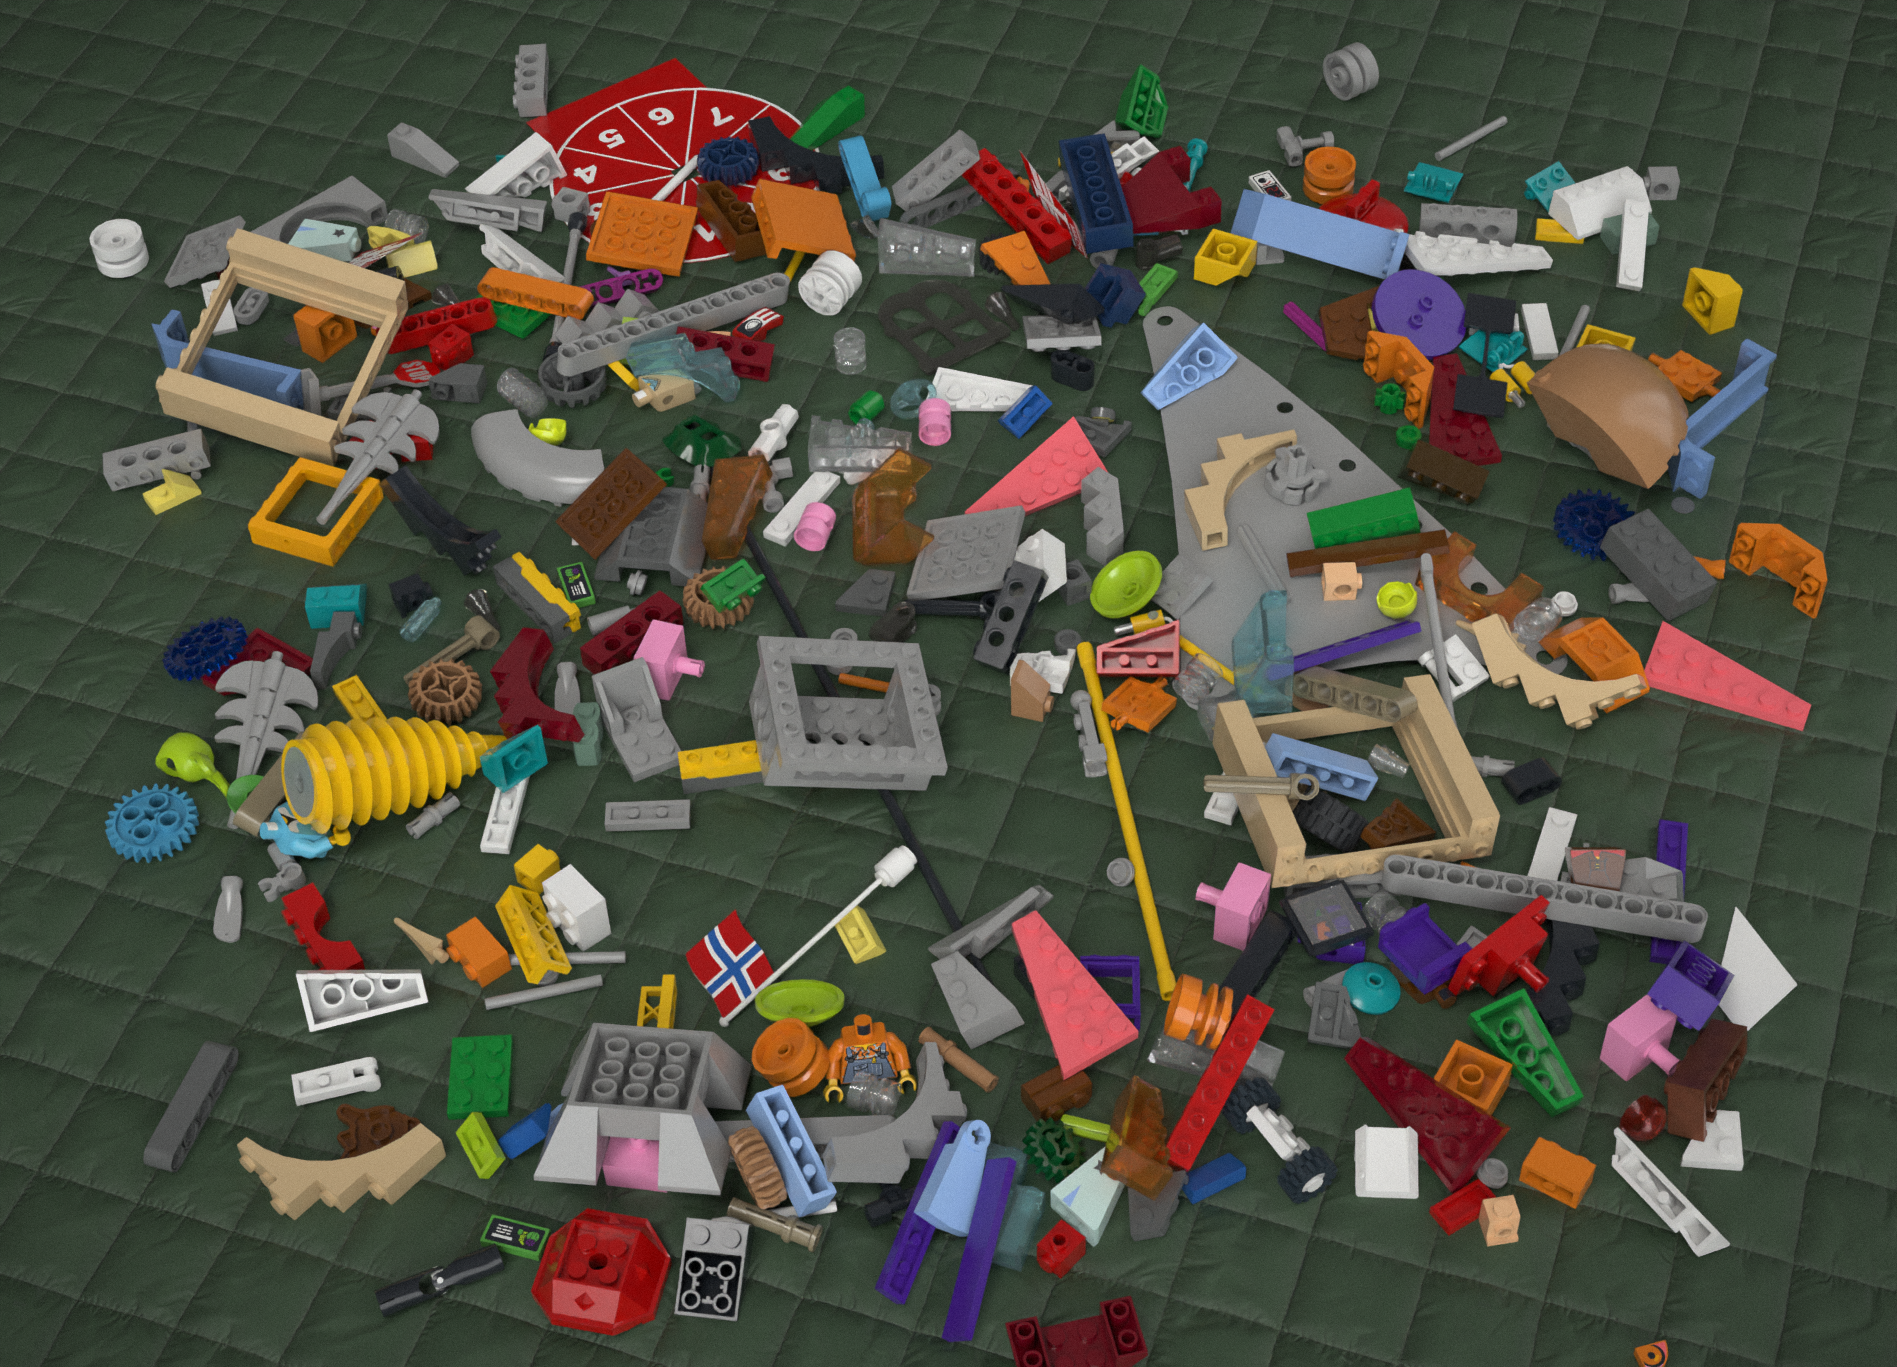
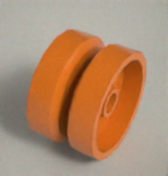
M1321 147L1311 151L1306 156L1304 166L1303 191L1305 195L1314 202L1324 204L1332 198L1353 194L1356 170L1354 156L1338 147Z
M797 1018L779 1020L766 1028L757 1039L752 1051V1062L755 1069L773 1087L783 1085L789 1097L806 1094L815 1088L825 1077L830 1066L827 1046L814 1035L813 1031L804 1022Z

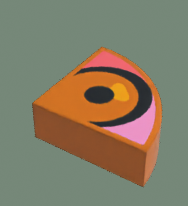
M1662 1340L1635 1348L1633 1354L1639 1366L1664 1367L1668 1358L1666 1341Z

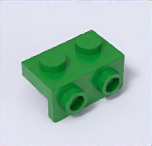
M743 558L703 584L700 589L720 614L726 609L732 611L742 603L741 599L749 596L752 598L763 589L761 585L766 577L763 573L757 576Z

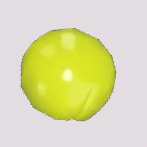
M553 418L540 419L536 428L531 423L528 430L540 440L558 446L563 443L566 437L567 421Z
M1388 582L1380 588L1377 594L1378 608L1385 616L1392 619L1405 618L1413 613L1416 608L1417 591L1414 590L1409 582Z

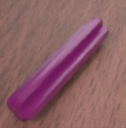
M1290 301L1288 304H1285L1283 306V313L1326 351L1321 327L1294 302Z

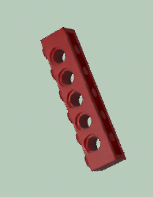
M986 148L978 151L980 160L962 174L966 181L1017 233L1025 231L1034 251L1047 264L1070 253L1072 243L1070 232L1064 229L1057 222L1054 215L1050 214L1042 206L1041 202L1035 199L1027 191V188L1013 177L1011 171L1006 169L995 155L991 154Z
M1248 994L1242 1000L1157 1161L1175 1171L1186 1170L1188 1172L1275 1009Z

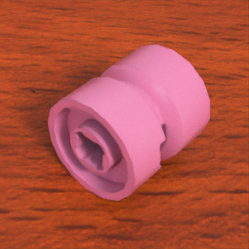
M931 398L923 401L919 406V437L925 444L931 446L943 445L951 438V407L945 400Z
M812 502L806 505L801 520L794 532V539L800 547L806 550L820 551L824 549L836 521V514L828 505Z

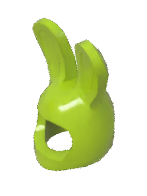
M190 732L176 733L169 737L162 745L156 757L155 764L157 768L168 775L179 777L187 782H196L202 779L209 780L219 788L227 799V791L230 784L215 769L214 754L210 745ZM168 758L173 760L175 764L174 768H169L167 766Z

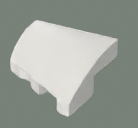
M1067 649V655L1053 656L1050 651L1017 654L1010 667V686L1018 660H1024L1050 684V692L1063 694L1073 667L1076 649Z

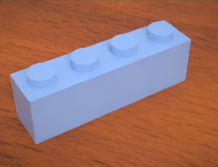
M1272 733L1265 746L1278 777H1289L1290 773L1311 774L1318 780L1319 788L1366 801L1379 779L1367 760L1275 733ZM1303 778L1299 781L1300 783L1311 786L1310 781L1306 778Z
M780 1085L756 1093L746 1111L753 1126L760 1132L772 1154L784 1182L786 1192L798 1217L800 1218L825 1209L837 1191L833 1183L828 1182L825 1167L784 1086Z

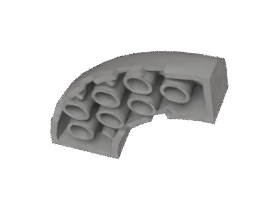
M517 409L483 415L471 427L474 450L478 459L484 464L485 470L488 473L491 472L504 487L509 490L515 489L521 492L523 497L537 502L546 500L554 503V506L562 507L563 503L572 504L604 471L601 449L572 450L546 443L534 436L524 426Z

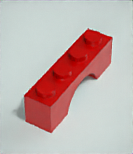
M314 883L282 897L285 909L281 911V914L288 926L293 925L295 927L293 933L300 946L304 944L307 946L308 949L305 951L312 965L318 964L320 967L318 970H365L363 960L350 940L335 942L320 936V931L330 920L326 903Z

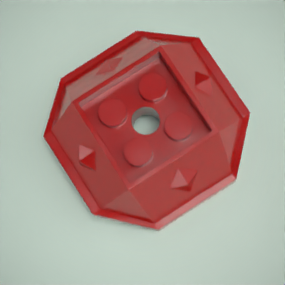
M587 1208L549 1237L531 1289L532 1297L552 1325L614 1336L640 1323L645 1324L655 1320L672 1265L671 1258L648 1219ZM598 1266H605L600 1270H594Z

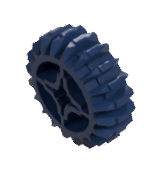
M720 136L719 140L712 139L711 143H705L704 147L700 148L697 158L698 171L703 180L708 182L719 180L727 187L729 185L736 187L739 183L745 184V180H752V176L756 175L757 169H759L757 149L754 148L753 143H748L747 139L740 140L739 136L736 138H731L730 136L722 138Z

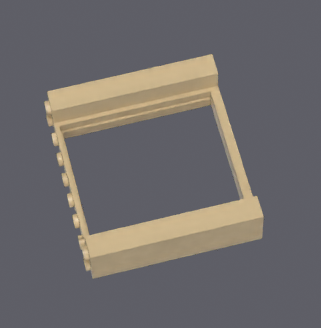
M237 228L234 236H230L226 245L230 256V264L227 270L224 269V272L221 273L220 283L217 289H213L207 309L204 308L202 310L200 323L197 329L194 328L192 330L190 343L187 348L182 350L177 369L167 367L163 376L160 375L157 379L156 389L158 390L159 402L162 405L163 412L170 416L334 467L340 455L335 453L334 447L346 442L349 436L344 435L342 429L354 423L358 414L352 413V407L361 399L367 397L408 310L405 281ZM237 283L380 328L337 421L192 375Z
M1430 674L1404 678L1402 689L1412 692L1417 699L1418 705L1414 713L1395 723L1337 707L1252 718L1245 700L1217 704L1212 744L1225 775L1277 777L1263 742L1267 743L1272 733L1298 740L1392 726L1445 839L1306 859V843L1285 795L1233 793L1265 872L1271 874L1270 885L1272 888L1346 878L1365 873L1373 874L1383 870L1385 859L1391 855H1404L1440 862H1454L1463 859L1481 858L1492 854L1500 814Z

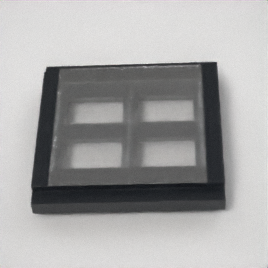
M1338 879L1285 896V899L1280 900L1283 911L1309 957L1313 955L1315 957L1374 936L1372 927L1344 879L1340 881Z

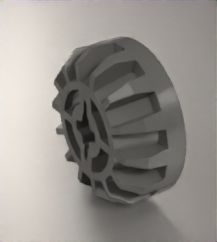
M558 352L550 355L541 364L538 372L541 392L544 393L548 401L555 402L560 407L568 403L570 408H575V403L582 402L583 406H587L589 398L595 401L606 388L605 365L574 376H564L557 371ZM584 379L588 380L591 386L586 387Z

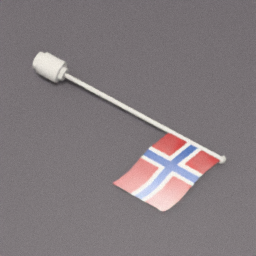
M903 845L890 851L874 866L876 871L874 875L877 880L776 972H773L763 950L742 926L735 909L686 953L687 961L693 974L711 995L722 1016L719 1020L720 1025L728 1027V1022L754 1000L758 992L777 979L880 884L885 887L887 885L895 887L914 869V865L917 863L915 855Z

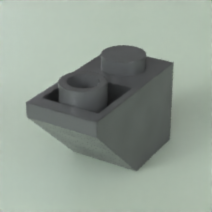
M463 363L430 377L428 381L432 399L480 404L487 386L484 365Z

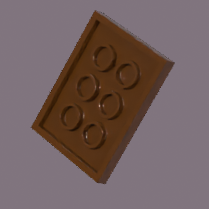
M625 448L555 522L588 554L596 559L667 484L630 450Z

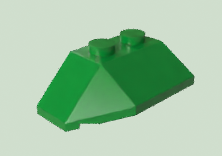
M1141 64L1137 67L1121 95L1115 123L1124 130H1135L1141 136L1160 138L1166 120L1168 104L1164 92L1159 85V76Z

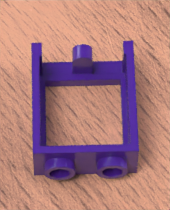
M1080 956V963L1092 977H1132L1133 1004L1116 1005L1127 1018H1134V1026L1140 1032L1139 956Z

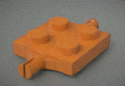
M1680 350L1668 359H1663L1652 353L1648 358V361L1657 366L1672 381L1681 396L1691 402L1704 395L1714 397L1721 391L1714 387V385L1720 381L1722 372L1694 358L1689 353Z
M1130 676L1102 702L1101 710L1115 717L1111 721L1113 729L1120 730L1124 724L1129 723L1138 729L1149 732L1176 707L1177 698L1162 690L1168 684L1166 678L1162 676L1158 677L1151 684Z

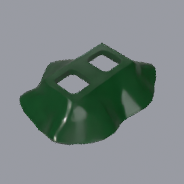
M695 414L691 417H684L679 424L675 425L674 430L662 439L665 446L677 457L694 466L702 465L704 467L706 465L709 468L716 467L730 461L742 450L741 441L738 436L731 432L720 430L717 423L703 419ZM692 422H697L701 425L694 430L685 428ZM708 432L718 435L711 440H705L701 437Z

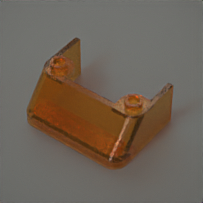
M899 447L858 485L852 498L853 559L863 565L908 563L914 560L918 553L934 540L933 534L904 520V509L911 505L917 497L916 482L932 469L931 464Z

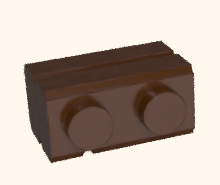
M1060 1065L1021 1085V1100L1029 1112L1031 1111L1036 1121L1041 1118L1044 1121L1052 1118L1055 1122L1063 1116L1065 1111L1073 1107H1083L1092 1097V1083L1085 1072L1081 1070L1063 1080Z

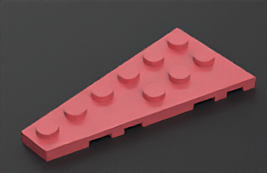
M1662 622L1644 670L1649 687L1800 731L1804 730L1811 704L1670 624Z
M1036 910L1012 923V933L1020 956L1023 958L1046 1031L1049 1033L1055 1057L1058 1059L1063 1080L1138 1038L1136 1027Z

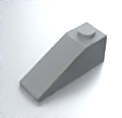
M401 122L387 135L391 155L394 158L444 178L459 166V161L420 129Z

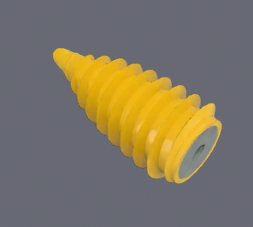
M373 717L366 722L352 719L346 724L332 721L326 727L315 723L305 729L301 739L290 740L284 747L281 761L283 788L290 810L300 823L310 824L319 834L327 833L331 823L334 826L336 825L338 829L345 830L349 826L351 819L358 825H365L370 819V815L377 820H384L388 816L390 809L395 814L401 815L406 812L409 802L414 807L421 808L424 806L428 794L434 800L441 799L447 783L452 789H457L461 783L462 776L468 774L470 777H473L475 771L482 767L480 756L507 739L504 735H480L475 731L465 733L458 726L454 725L447 728L438 720H431L426 723L417 717H412L407 721L399 717H390L386 721Z

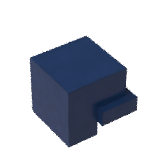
M1100 263L1085 287L1105 308L1104 312L1097 316L1103 326L1110 328L1114 322L1127 324L1146 295L1131 270Z

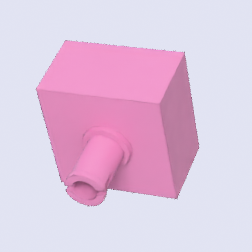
M652 620L633 658L634 660L641 657L644 658L658 698L670 701L683 673L700 678L705 668L703 660L687 657L684 627L658 620Z
M1238 863L1223 891L1206 885L1203 882L1199 885L1195 900L1216 906L1213 940L1244 951L1268 910L1271 874Z
M1645 995L1608 1024L1600 1059L1626 1082L1651 1062H1654L1668 1076H1671L1676 1071V1066L1680 1059H1677L1668 1051L1677 1015L1668 1009L1664 1011L1651 1002V997Z
M610 1137L602 1165L606 1185L667 1193V1191L658 1190L659 1140Z

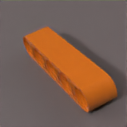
M494 267L489 268L477 285L478 292L490 300L566 318L571 316L579 320L583 319L594 302L592 293L587 289Z

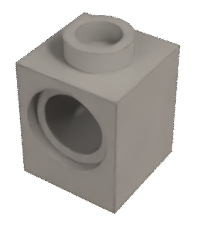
M1648 167L1646 177L1642 178L1648 199L1676 200L1680 184L1677 167Z
M562 187L559 193L552 199L555 219L568 222L569 216L574 212L583 213L587 217L590 213L588 193Z

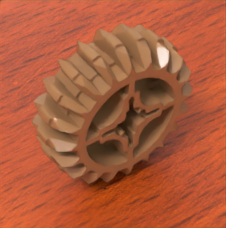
M713 566L712 570L709 571L703 568L702 574L694 573L693 579H688L687 586L684 587L683 605L688 617H692L694 623L700 622L702 627L708 624L712 629L719 625L724 629L726 624L734 626L736 620L743 621L744 615H749L753 607L754 598L746 596L741 599L742 603L732 611L726 609L719 614L700 588L703 584L726 570L725 566L721 569H716Z
M440 658L439 663L434 664L432 661H429V667L420 666V673H413V680L409 681L408 697L409 701H411V708L413 711H417L419 718L425 717L427 722L431 720L447 722L450 726L452 721L457 720L461 723L463 716L470 718L471 711H477L478 703L482 700V684L480 683L479 675L473 671L471 665L465 667V663L462 660L455 663L453 658L448 662H444Z
M754 1126L742 1128L729 1136L728 1144L732 1152L731 1154L755 1204L762 1209H768L786 1200L787 1192L780 1172L757 1128Z

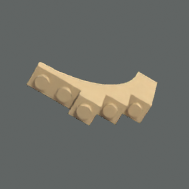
M1294 429L1244 440L1242 433L1217 438L1218 460L1201 464L1202 486L1184 490L1185 511L1202 551L1228 546V526L1224 514L1230 498L1249 476L1267 466L1276 458L1275 449L1280 447L1288 448V446L1297 444V435Z
M1496 613L1472 623L1493 684L1500 687L1503 686L1506 689L1519 684L1518 680L1521 679L1530 705L1544 709L1556 704L1555 700L1557 699L1566 725L1573 728L1576 727L1577 730L1591 726L1593 724L1592 720L1599 718L1596 707L1599 709L1608 708L1615 704L1614 700L1621 697L1625 699L1636 697L1641 694L1640 690L1647 688L1644 678L1638 674L1617 680L1596 682L1575 680L1555 674L1541 666L1524 651L1513 636L1503 616Z
M421 1123L403 1137L380 1149L356 1157L333 1161H307L285 1157L264 1149L247 1137L237 1144L241 1154L240 1163L248 1172L252 1173L255 1171L260 1175L259 1177L263 1184L269 1188L272 1196L270 1203L280 1215L286 1213L294 1221L320 1198L327 1206L331 1208L335 1206L344 1213L368 1190L377 1199L381 1200L384 1198L393 1205L446 1157L442 1140Z

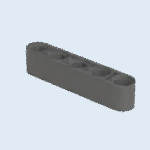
M208 1040L202 1045L145 1148L143 1157L145 1165L173 1173L180 1169L237 1064L239 1054L237 1047Z

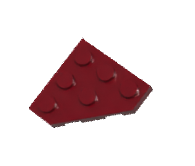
M256 628L201 678L205 686L216 691L215 687L218 680L229 668L244 661L265 662V660L271 659L274 651L283 653L282 662L285 666L297 668L309 676L311 674L313 658L265 631ZM230 691L218 692L223 696L238 694L237 692Z

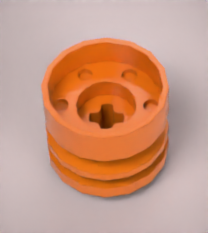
M1182 973L1169 1002L1163 1033L1165 1036L1184 1041L1191 1029L1195 1030V1045L1200 1046L1206 1037V1048L1215 1050L1222 1036L1226 1033L1230 1022L1233 989L1225 986L1218 996V984L1212 983L1204 995L1202 994V979Z

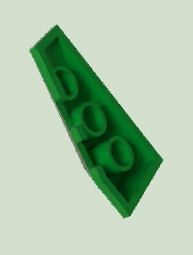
M848 85L827 97L814 107L790 140L809 150H815L865 117L864 94Z

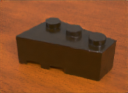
M1418 439L1409 449L1397 477L1432 489L1438 493L1452 496L1460 503L1473 504L1478 499L1490 471Z

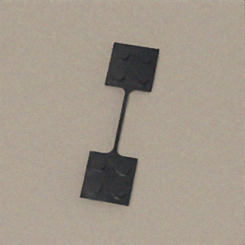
M1468 293L1463 327L1479 329L1485 333L1481 375L1477 377L1457 374L1453 410L1489 417H1504L1507 382L1488 379L1485 376L1490 334L1497 332L1510 335L1513 332L1516 300Z

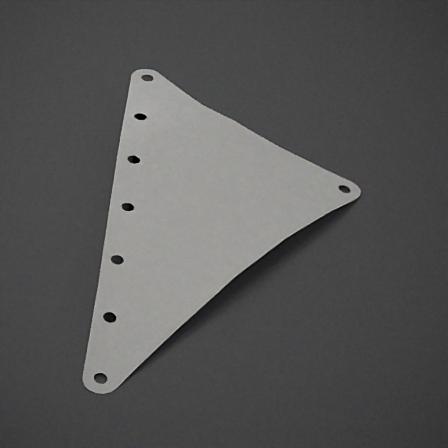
M1166 306L1154 309L1143 320V328L1154 375L1193 328L1200 325L1175 307ZM1169 316L1172 317L1173 322L1170 325L1161 326L1157 323V320L1160 317ZM1222 341L1238 357L1222 376L1160 409L1172 480L1178 552L1213 580L1180 617L1181 636L1258 690L1286 681L1289 675L1269 680L1262 677L1261 666L1409 619L1420 622L1422 632L1321 663L1318 666L1329 670H1338L1392 661L1418 660L1425 652L1433 649L1424 585L1420 574L1421 558L1356 567L1357 573L1362 575V588L1357 589L1356 600L1324 601L1321 585L1322 572L1290 577L1286 553L1315 549L1306 513L1401 490L1402 488L1333 425L1268 373ZM1288 402L1292 404L1293 410L1289 413H1281L1277 410V405ZM1294 429L1297 435V444L1305 446L1309 452L1308 461L1313 460L1320 469L1328 470L1327 482H1320L1318 495L1311 502L1304 501L1306 489L1313 485L1308 484L1303 490L1301 505L1285 504L1280 499L1272 497L1264 488L1267 467L1265 466L1249 476L1235 490L1227 504L1224 516L1228 526V546L1202 551L1185 511L1184 490L1202 486L1201 464L1218 460L1217 438L1242 433L1244 440ZM1346 459L1352 460L1356 464V468L1349 472L1340 469L1339 463ZM1273 474V475H1272L1273 480H1274V481H1277V478L1275 477V474ZM1414 500L1418 520L1422 523L1421 533L1445 529L1450 553L1431 556L1443 642L1456 634L1477 661L1482 665H1486L1477 637L1458 627L1456 621L1461 620L1472 624L1497 613L1505 618L1512 633L1519 634L1517 641L1527 645L1525 652L1538 662L1536 654L1539 651H1546L1539 644L1538 638L1548 633L1446 528ZM1248 524L1252 528L1291 595L1289 604L1279 606L1275 602L1237 536V528L1239 526ZM1388 582H1409L1414 590L1417 591V605L1413 613L1405 618L1398 619L1385 616L1379 610L1376 601L1380 588ZM1476 582L1483 583L1487 586L1488 592L1482 596L1475 595L1470 589L1471 585ZM1181 649L1182 697L1189 707L1198 711L1210 710L1217 707L1218 703L1228 702L1246 695ZM1567 654L1553 659L1551 664L1538 663L1551 672L1560 674L1567 666ZM1203 680L1209 681L1213 685V691L1206 696L1198 694L1195 690L1196 684Z

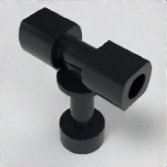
M879 1183L882 1189L879 1199L864 1204V1214L871 1228L891 1221L893 1213L904 1209L907 1210L917 1185L903 1190L901 1186L893 1185V1183Z

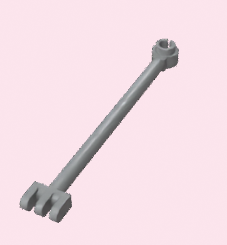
M1425 553L1421 556L1420 574L1424 585L1439 690L1457 727L1434 585L1432 557L1430 554Z

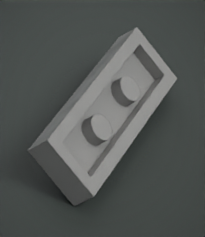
M690 799L606 803V832L690 828Z

